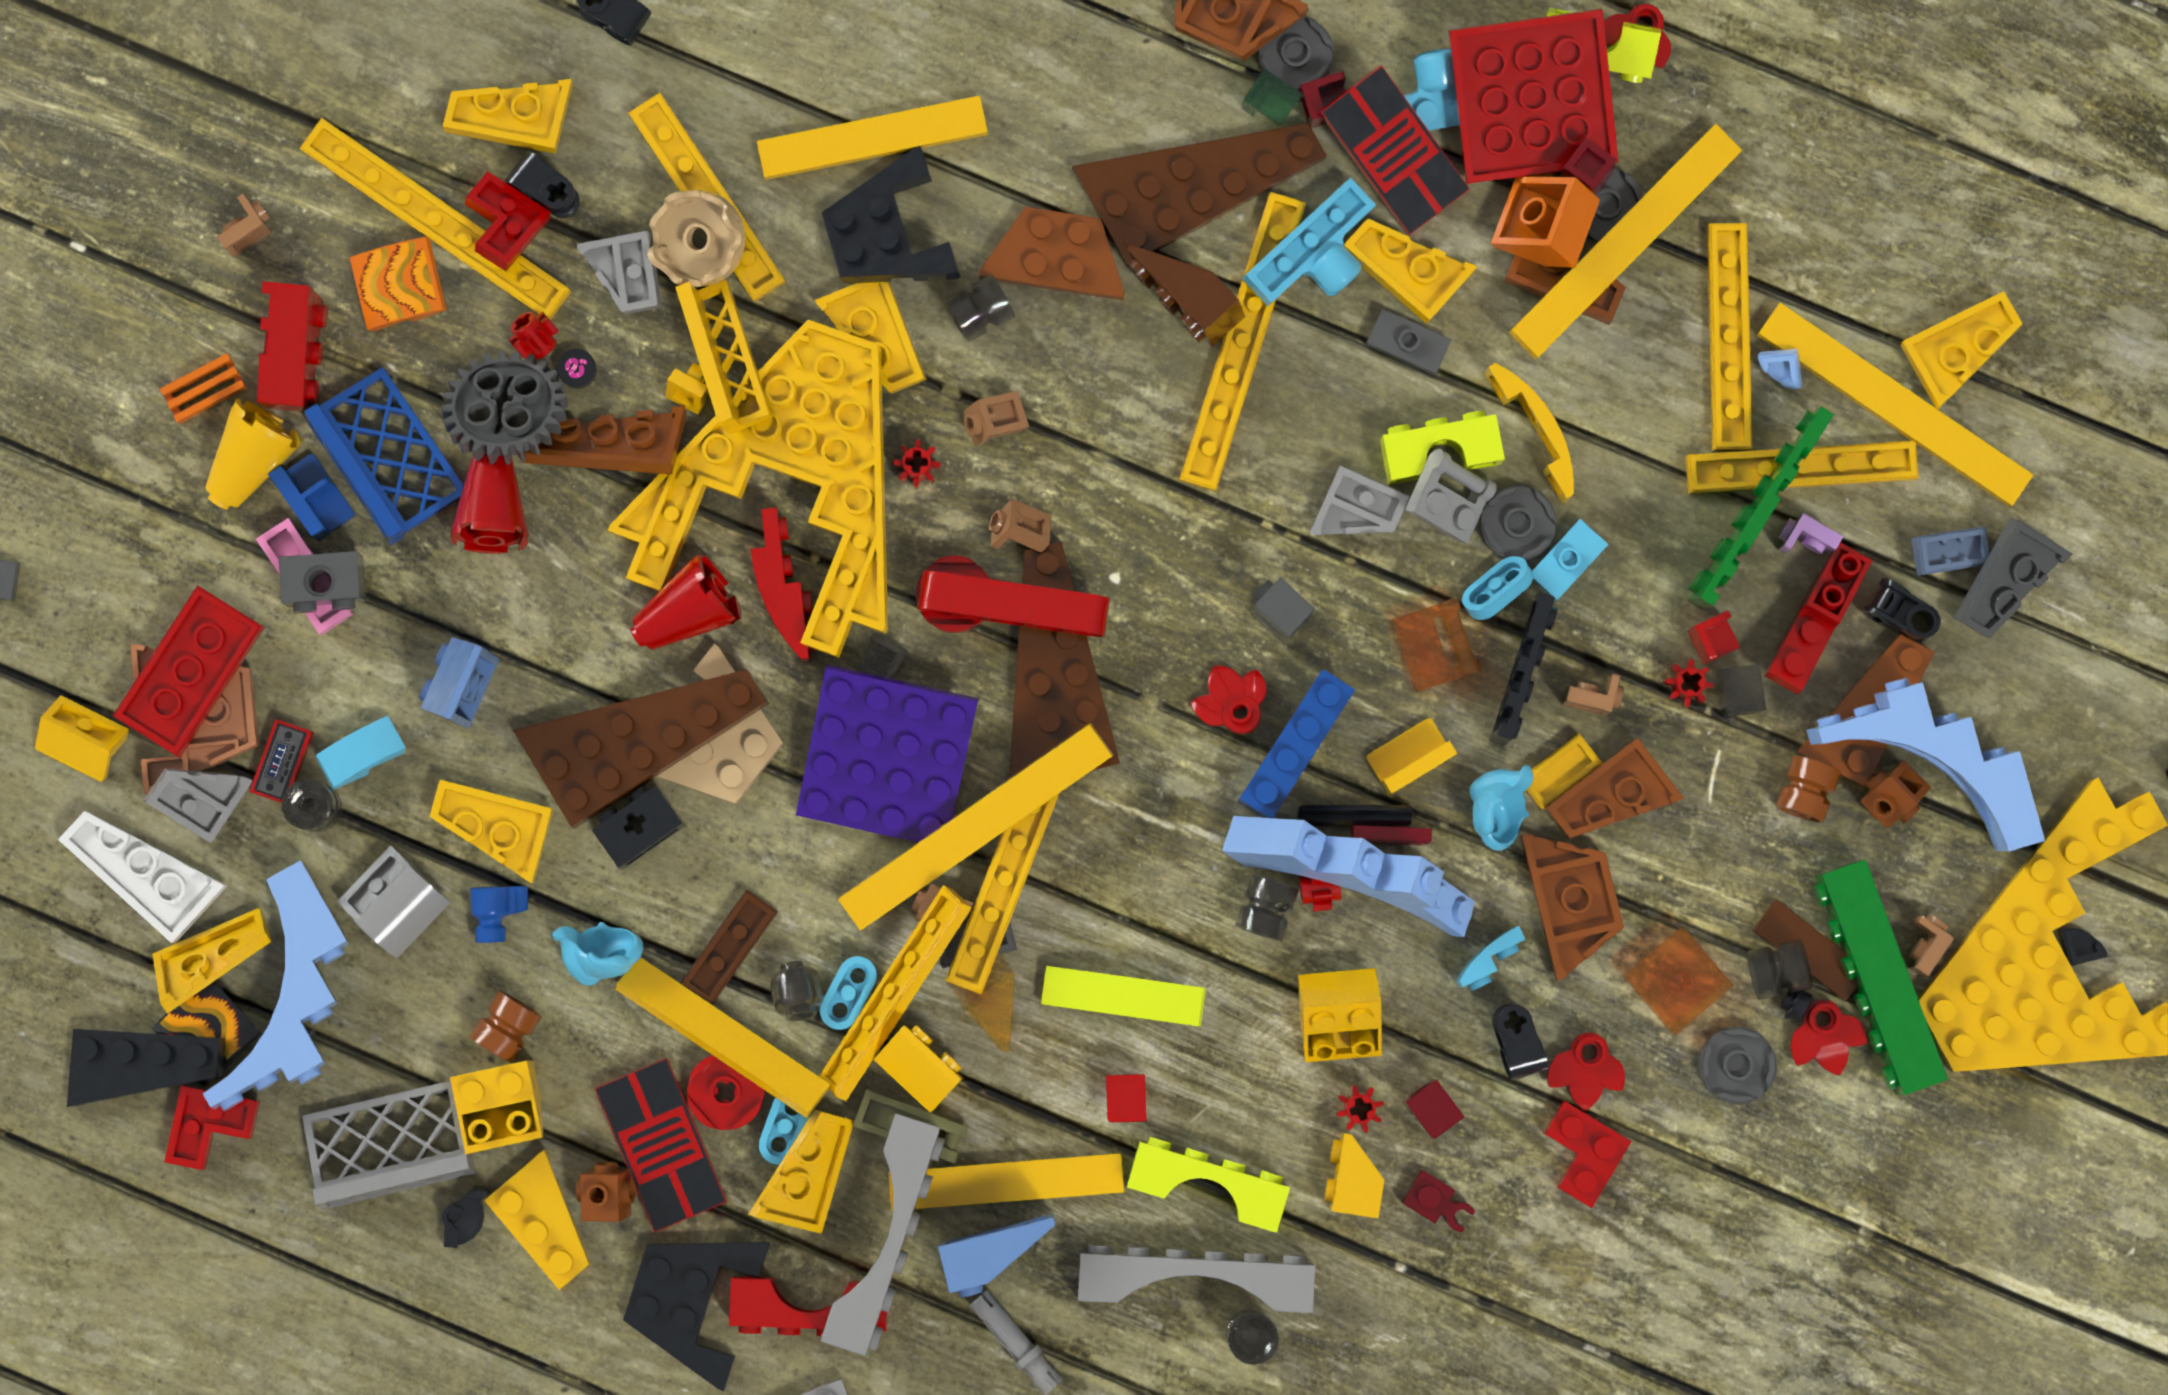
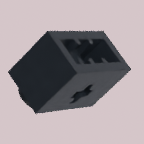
M648 785L641 787L628 797L631 803L620 811L614 807L596 819L599 825L592 831L616 866L621 870L686 826L658 786H654L651 789ZM632 816H636L639 819L646 818V821L642 824L644 831L641 834L634 830L628 831L632 826L630 820Z

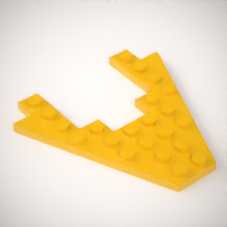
M807 320L758 371L773 418L730 435L718 423L715 415L676 456L672 475L658 474L609 525L607 531L639 543L626 579L659 592L671 578L706 487L742 499L755 464L820 487L821 489L808 523L840 535L842 538L800 643L839 658L853 622L884 634L888 631L881 347L877 343ZM750 382L748 388L753 390L752 384ZM744 394L738 406L741 418L760 410L756 398L748 394Z
M2099 777L2090 780L2045 836V841L2037 846L1918 996L1934 1043L1950 1072L2168 1055V1000L2140 1014L2124 982H2118L2088 998L2052 932L2085 914L2068 878L2168 826L2150 791L2115 808Z

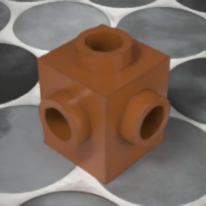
M1903 759L1889 772L1886 773L1883 769H1880L1865 784L1869 790L1860 802L1867 808L1873 818L1879 820L1888 829L1898 820L1903 824L1910 820L1920 810L1917 804L1931 787Z
M616 1162L594 1163L593 1169L580 1174V1179L576 1186L577 1201L581 1202V1221L620 1222L631 1216V1203L634 1202L636 1195L635 1182L631 1180V1169H617Z

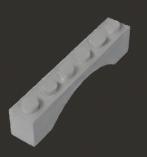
M895 1113L883 1149L890 1169L894 1191L893 1217L889 1235L879 1258L868 1274L849 1293L833 1302L820 1340L821 1342L867 1356L869 1349L877 1350L883 1328L877 1326L881 1311L889 1313L896 1290L889 1288L894 1273L902 1274L908 1255L907 1251L901 1249L906 1235L914 1237L921 1215L915 1213L914 1209L918 1197L924 1199L927 1197L933 1176L926 1173L931 1159L939 1160L945 1142L944 1138L938 1137L940 1133L939 1127Z
M1088 1245V1252L1080 1251L1078 1301L1118 1303L1131 1292L1154 1281L1174 1276L1198 1275L1218 1278L1238 1285L1260 1298L1273 1311L1313 1313L1315 1265L1313 1263H1306L1307 1256L1283 1255V1262L1267 1261L1268 1254L1244 1253V1260L1228 1259L1229 1252L1205 1251V1258L1189 1257L1190 1250L1166 1249V1256L1150 1255L1151 1248L1127 1247V1254L1111 1253L1112 1246Z

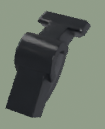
M474 1186L458 1202L449 1204L443 1211L442 1221L445 1224L444 1247L457 1248L460 1244L472 1240L481 1230L485 1218L484 1206L481 1200L490 1193L488 1187Z

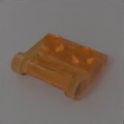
M1458 598L1450 599L1391 620L1416 693L1482 671L1479 660H1474L1458 612L1461 609ZM1444 616L1460 666L1451 669L1449 668L1433 619Z

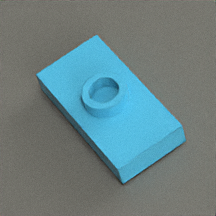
M1579 519L1532 570V581L1545 593L1554 596V601L1556 602L1609 544L1584 521Z

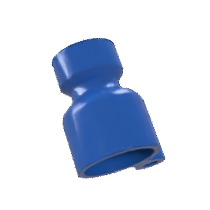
M528 886L470 888V911L472 916L479 921V925L475 928L476 943L506 941V927L502 925V918L528 910Z

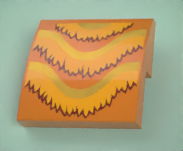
M429 237L398 242L349 257L368 331H378L406 320L415 322L447 311Z

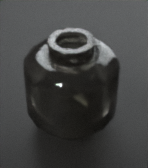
M792 961L781 965V971L772 976L770 980L775 1011L782 1016H786V1020L792 1022L807 1020L817 1015L816 1010L824 1002L818 971L812 967L804 966L802 961Z

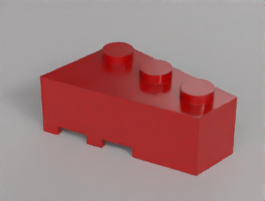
M262 281V293L270 294L268 317H261L260 330H266L264 351L259 354L257 403L266 409L304 412L311 407L312 403H317L319 396V381L314 379L316 365H321L323 360L324 347L323 343L319 342L320 328H325L327 325L328 307L323 305L324 300L310 286Z

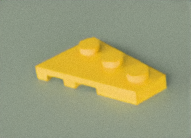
M440 780L430 817L528 882L534 884L554 809Z
M814 1109L748 1215L822 1234L854 1120Z

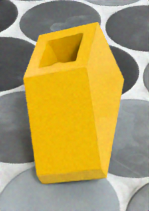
M1341 1132L1340 1140L1333 1139L1330 1163H1336L1334 1179L1327 1178L1324 1201L1330 1202V1210L1334 1212L1379 1219L1384 1178L1352 1134Z

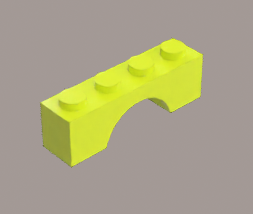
M1150 1136L1148 1143L1139 1141L1126 1184L1127 1188L1164 1199L1174 1187L1184 1181L1195 1178L1209 1179L1221 1184L1230 1193L1235 1202L1239 1222L1277 1233L1290 1190L1289 1186L1282 1184L1283 1176L1261 1170L1260 1177L1244 1173L1246 1165L1224 1159L1222 1166L1207 1162L1209 1157L1207 1153L1190 1148L1186 1149L1185 1155L1170 1150L1172 1143Z

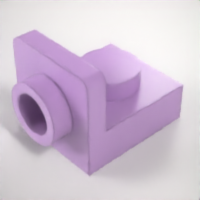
M1803 513L1796 517L1795 521L1791 518L1786 521L1778 535V538L1783 540L1778 550L1783 553L1788 552L1793 547L1797 538L1801 537L1803 538L1802 545L1817 554H1822L1823 551L1829 554L1836 550L1843 536Z

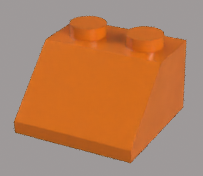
M1515 177L1491 245L1545 267L1575 268L1600 199L1576 177Z

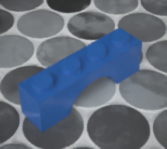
M1322 669L1237 802L1262 818H1273L1355 689Z

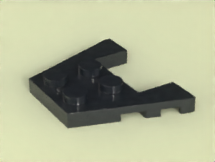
M921 146L915 147L822 212L839 276L843 284L891 282V278H913L914 281H928V277L945 276L947 280L961 278L950 242L914 254L911 252L895 194L932 182Z
M756 1241L647 1244L623 1321L714 1387L724 1391L735 1355L697 1343L720 1267L723 1266L760 1277L771 1243Z

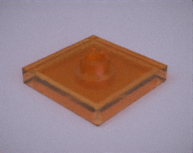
M1680 926L1622 976L1672 1035L1679 1033L1733 986L1730 980L1683 926Z

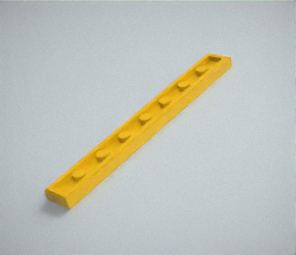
M323 118L320 119L301 145L300 150L416 231L425 237H429L432 242L539 315L541 312H544L551 320L571 293L568 287L521 255L506 272L476 253L475 243L486 232L484 229Z
M1714 124L1577 262L1576 267L1571 268L1508 333L1534 359H1537L1739 155L1742 149L1717 124Z
M1273 192L1269 193L1244 276L1300 225L1306 206L1305 202ZM1243 279L1237 298L1246 317L1224 336L1179 479L1181 482L1216 492L1276 301L1275 299L1267 306Z
M1782 303L1776 306L1756 335L1777 350L1798 348L1800 366L1909 440L1916 441V445L2009 508L2014 505L2033 477V474L1941 411H1937L1928 402Z
M1089 723L839 897L838 901L859 930H863L1113 756V753L1093 725Z

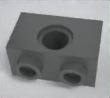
M350 551L279 557L281 603L287 607H293L294 613L316 612L317 605L332 604V610H350L356 608L355 602H366L363 555L359 552ZM321 574H329L332 580L330 588L326 592L317 593L314 588L316 578Z
M1281 577L1274 584L1267 580L1251 600L1254 604L1251 615L1284 645L1309 619L1315 609Z

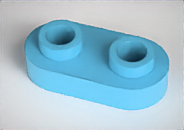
M1510 556L1498 562L1465 590L1462 603L1468 614L1477 620L1488 619L1497 614L1530 586L1533 580L1532 570L1526 560L1519 556Z
M854 956L845 960L840 966L820 1005L821 1018L828 1027L836 1030L847 1029L853 1025L876 985L878 977L876 967L869 959ZM857 968L862 969L866 975L865 980L859 984L854 983L851 979L852 971ZM837 1003H844L847 1007V1014L843 1018H838L833 1013V1007Z
M775 1097L759 1140V1150L763 1158L772 1164L779 1165L811 1116V1113L807 1118L799 1113L790 1115L786 1111V1104ZM776 1137H782L786 1140L787 1146L783 1152L775 1151L772 1146L773 1140Z

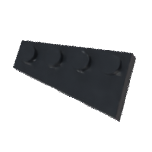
M1540 592L1535 597L1489 739L1490 742L1504 746L1517 738L1523 720L1522 717H1519L1524 702L1528 703L1534 686V681L1531 680L1534 666H1540L1545 653L1546 645L1541 644L1545 629L1551 631L1558 612L1557 608L1552 607L1555 599L1554 596Z

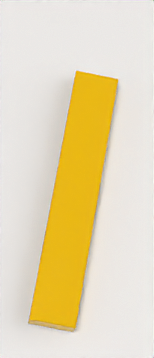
M659 92L628 112L630 118L680 192L702 190L716 193L725 198L737 210L745 230V248L743 256L733 272L752 301L756 302L785 283V279L661 93Z
M975 96L758 140L757 145L764 179L770 180L907 152L918 146L927 148L986 136L988 131L981 97Z
M1709 223L1707 226L1712 451H1751L1752 406L1747 223Z
M1916 441L1814 447L1809 455L1799 462L1800 468L1787 488L1917 480L1919 475ZM1780 449L1686 455L1688 494L1754 490L1763 475L1766 474L1771 477L1779 465L1773 460Z
M1059 794L1002 833L945 979L946 982L982 995Z
M945 885L942 886L819 1075L820 1078L830 1084L829 1090L836 1098L847 1101L972 909L953 889Z
M640 958L637 963L633 964L630 970L617 982L615 990L805 1118L810 1115L829 1090L830 1084L643 958Z
M1121 1153L928 1168L926 1174L933 1176L926 1199L918 1197L915 1209L1123 1193ZM889 1171L888 1175L890 1188L891 1211H893L894 1191L891 1173Z

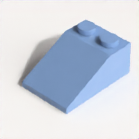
M451 637L449 644L444 643L436 656L435 664L439 667L433 680L428 678L421 690L419 697L423 701L421 709L469 729L500 659L479 645Z
M1054 1214L940 1242L938 1249L949 1293L958 1291L959 1298L982 1293V1285L988 1284L1055 1226Z

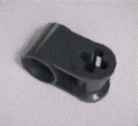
M577 0L579 11L583 18L628 46L633 45L652 14L646 6L637 0H601V5L594 3L591 7L588 5L587 0Z
M529 150L524 153L505 179L507 184L549 210L555 217H571L580 206V198L573 184L554 170L546 161ZM556 193L567 195L564 201L561 199L554 200L553 197Z
M1887 578L1880 580L1879 585L1881 588L1870 606L1865 605L1862 610L1863 614L1875 623L1889 628L1899 635L1902 634L1917 643L1928 640L1939 630L1941 625V617L1933 606L1912 595L1900 584ZM1889 597H1890L1889 603L1887 604V606L1885 607V609H1883L1884 605L1886 604L1887 600H1888ZM1914 614L1922 615L1927 619L1929 628L1926 633H1920L1913 628L1911 619Z
M1503 1004L1498 1007L1493 1013L1492 1026L1500 1047L1501 1059L1510 1081L1547 1070L1549 1068L1547 1057L1537 1035L1530 1012L1523 1006L1516 1004ZM1509 1012L1520 1017V1022L1515 1024V1031L1504 1026V1022L1509 1020Z

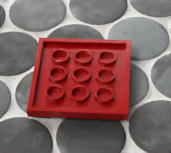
M1602 9L1448 30L1465 181L1467 184L1562 171L1564 165L1585 138L1616 158V163H1619Z

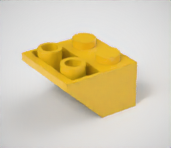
M1376 968L1298 975L1299 1009L1305 1062L1382 1056L1381 996Z
M904 1025L874 1058V1061L924 1108L932 1113L961 1082L963 1077L958 1072L963 1067L947 1052L939 1056L930 1047L934 1040L918 1025H915L912 1029Z
M533 1060L450 1077L465 1154L543 1138L541 1096Z

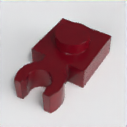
M1420 1170L1401 1201L1402 1204L1434 1224L1443 1215L1448 1226L1457 1232H1463L1465 1228L1455 1222L1454 1216L1456 1212L1465 1210L1471 1215L1475 1213L1473 1207L1467 1203H1453L1450 1201L1455 1190L1423 1170Z

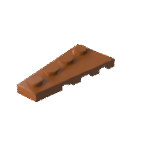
M685 406L671 407V413L653 414V410L636 411V417L615 419L614 414L600 415L598 419L592 422L580 423L577 418L567 419L566 421L559 422L561 434L550 433L553 443L551 446L540 442L538 444L540 454L536 455L531 450L525 451L526 461L522 463L672 475L687 418Z
M1902 634L1898 635L1828 716L1840 714L1841 720L1855 716L1854 708L1876 703L1874 694L1886 691L1885 683L1903 678H1908L1909 684L1920 683L1935 652ZM1808 738L1795 753L1799 756L1833 766L1841 771L1840 777L1861 788H1866L1865 784L1872 777L1888 744L1871 740H1841L1810 745Z

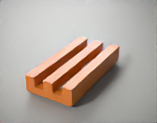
M226 353L159 390L165 397L169 409L172 410L176 422L182 424L248 388L231 356ZM227 366L228 370L174 397L173 394ZM231 378L234 379V384L181 411L180 405Z

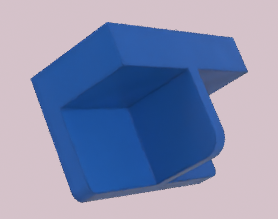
M313 454L307 455L287 470L280 465L268 474L309 534L318 541L355 517L354 510Z

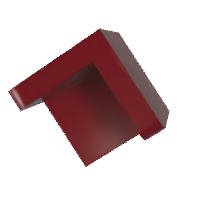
M1344 71L1300 84L1298 95L1311 129L1327 124L1319 111L1346 91L1344 87L1346 81Z
M1585 138L1564 165L1561 177H1576L1592 193L1597 195L1613 174L1617 159Z
M1432 1079L1402 1101L1432 1139L1438 1138L1464 1118V1115L1437 1079Z

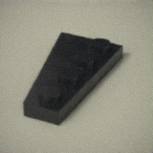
M73 1029L67 1107L221 1078L225 1038Z

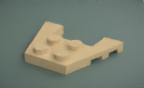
M713 644L693 670L704 680L735 672L716 644ZM760 709L656 777L737 804L784 743Z

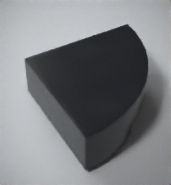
M2077 928L2057 929L2063 952L2071 966L2108 957L2102 943L2089 933Z

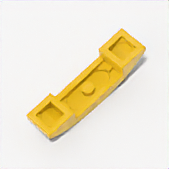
M1496 363L1492 364L1484 374L1503 406L1515 399L1519 401L1554 460L1553 463L1546 466L1543 473L1563 504L1574 495V478L1569 450L1560 427L1546 404L1528 384L1508 369Z

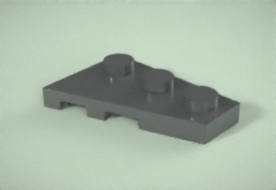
M2010 517L1953 619L1978 634L1990 638L2021 607V600L2034 587L2040 588L2049 579L2047 574L2059 562L2065 563L2073 554L2021 521Z

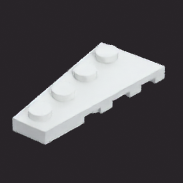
M84 811L58 839L167 940L174 944L227 887L222 882L88 811Z

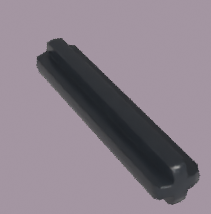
M1301 805L1298 808V820H1305L1312 826H1409L1412 823V808L1409 805Z

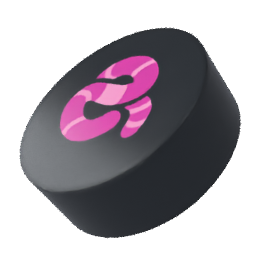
M572 349L561 356L558 361L557 371L561 380L568 387L582 389L589 386L596 378L597 365L588 352L581 349Z

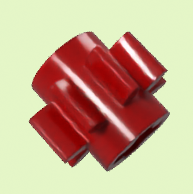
M526 312L520 315L511 325V331L514 336L509 339V342L523 359H526L530 354L534 355L535 359L543 358L556 346V340L553 335L558 332V329L544 312H541L538 316L533 312Z
M918 439L915 442V447L909 450L901 445L900 449L903 458L902 460L897 459L893 461L894 467L904 469V472L898 478L899 481L902 483L909 478L913 480L915 489H918L920 481L925 479L933 484L932 469L941 468L940 462L931 461L936 448L933 446L926 451L921 448V443ZM915 456H921L923 463L927 464V466H921L919 473H914L912 466L907 465V463L914 462Z
M1693 659L1687 661L1684 670L1677 664L1672 665L1671 670L1675 676L1663 680V684L1671 686L1672 690L1667 699L1672 700L1676 697L1682 699L1683 708L1689 707L1693 697L1698 703H1704L1706 699L1701 692L1704 689L1712 688L1714 685L1711 682H1706L1704 676L1709 668L1705 667L1701 670L1694 668ZM1692 676L1696 681L1692 685L1693 690L1684 691L1681 688V685L1684 683L1683 677L1686 679Z
M1299 876L1302 905L1312 904L1313 912L1332 910V901L1341 900V886Z
M1351 1085L1352 1095L1350 1097L1338 1096V1099L1344 1103V1110H1340L1335 1114L1339 1117L1346 1116L1349 1119L1346 1124L1347 1130H1351L1355 1123H1358L1362 1131L1367 1133V1122L1370 1120L1375 1122L1382 1121L1379 1116L1375 1115L1377 1107L1384 1105V1102H1374L1370 1098L1374 1090L1372 1087H1369L1363 1095L1359 1094L1356 1085ZM1356 1098H1360L1362 1103H1368L1370 1107L1369 1110L1364 1112L1365 1118L1361 1120L1358 1115L1350 1113V1108L1355 1106Z

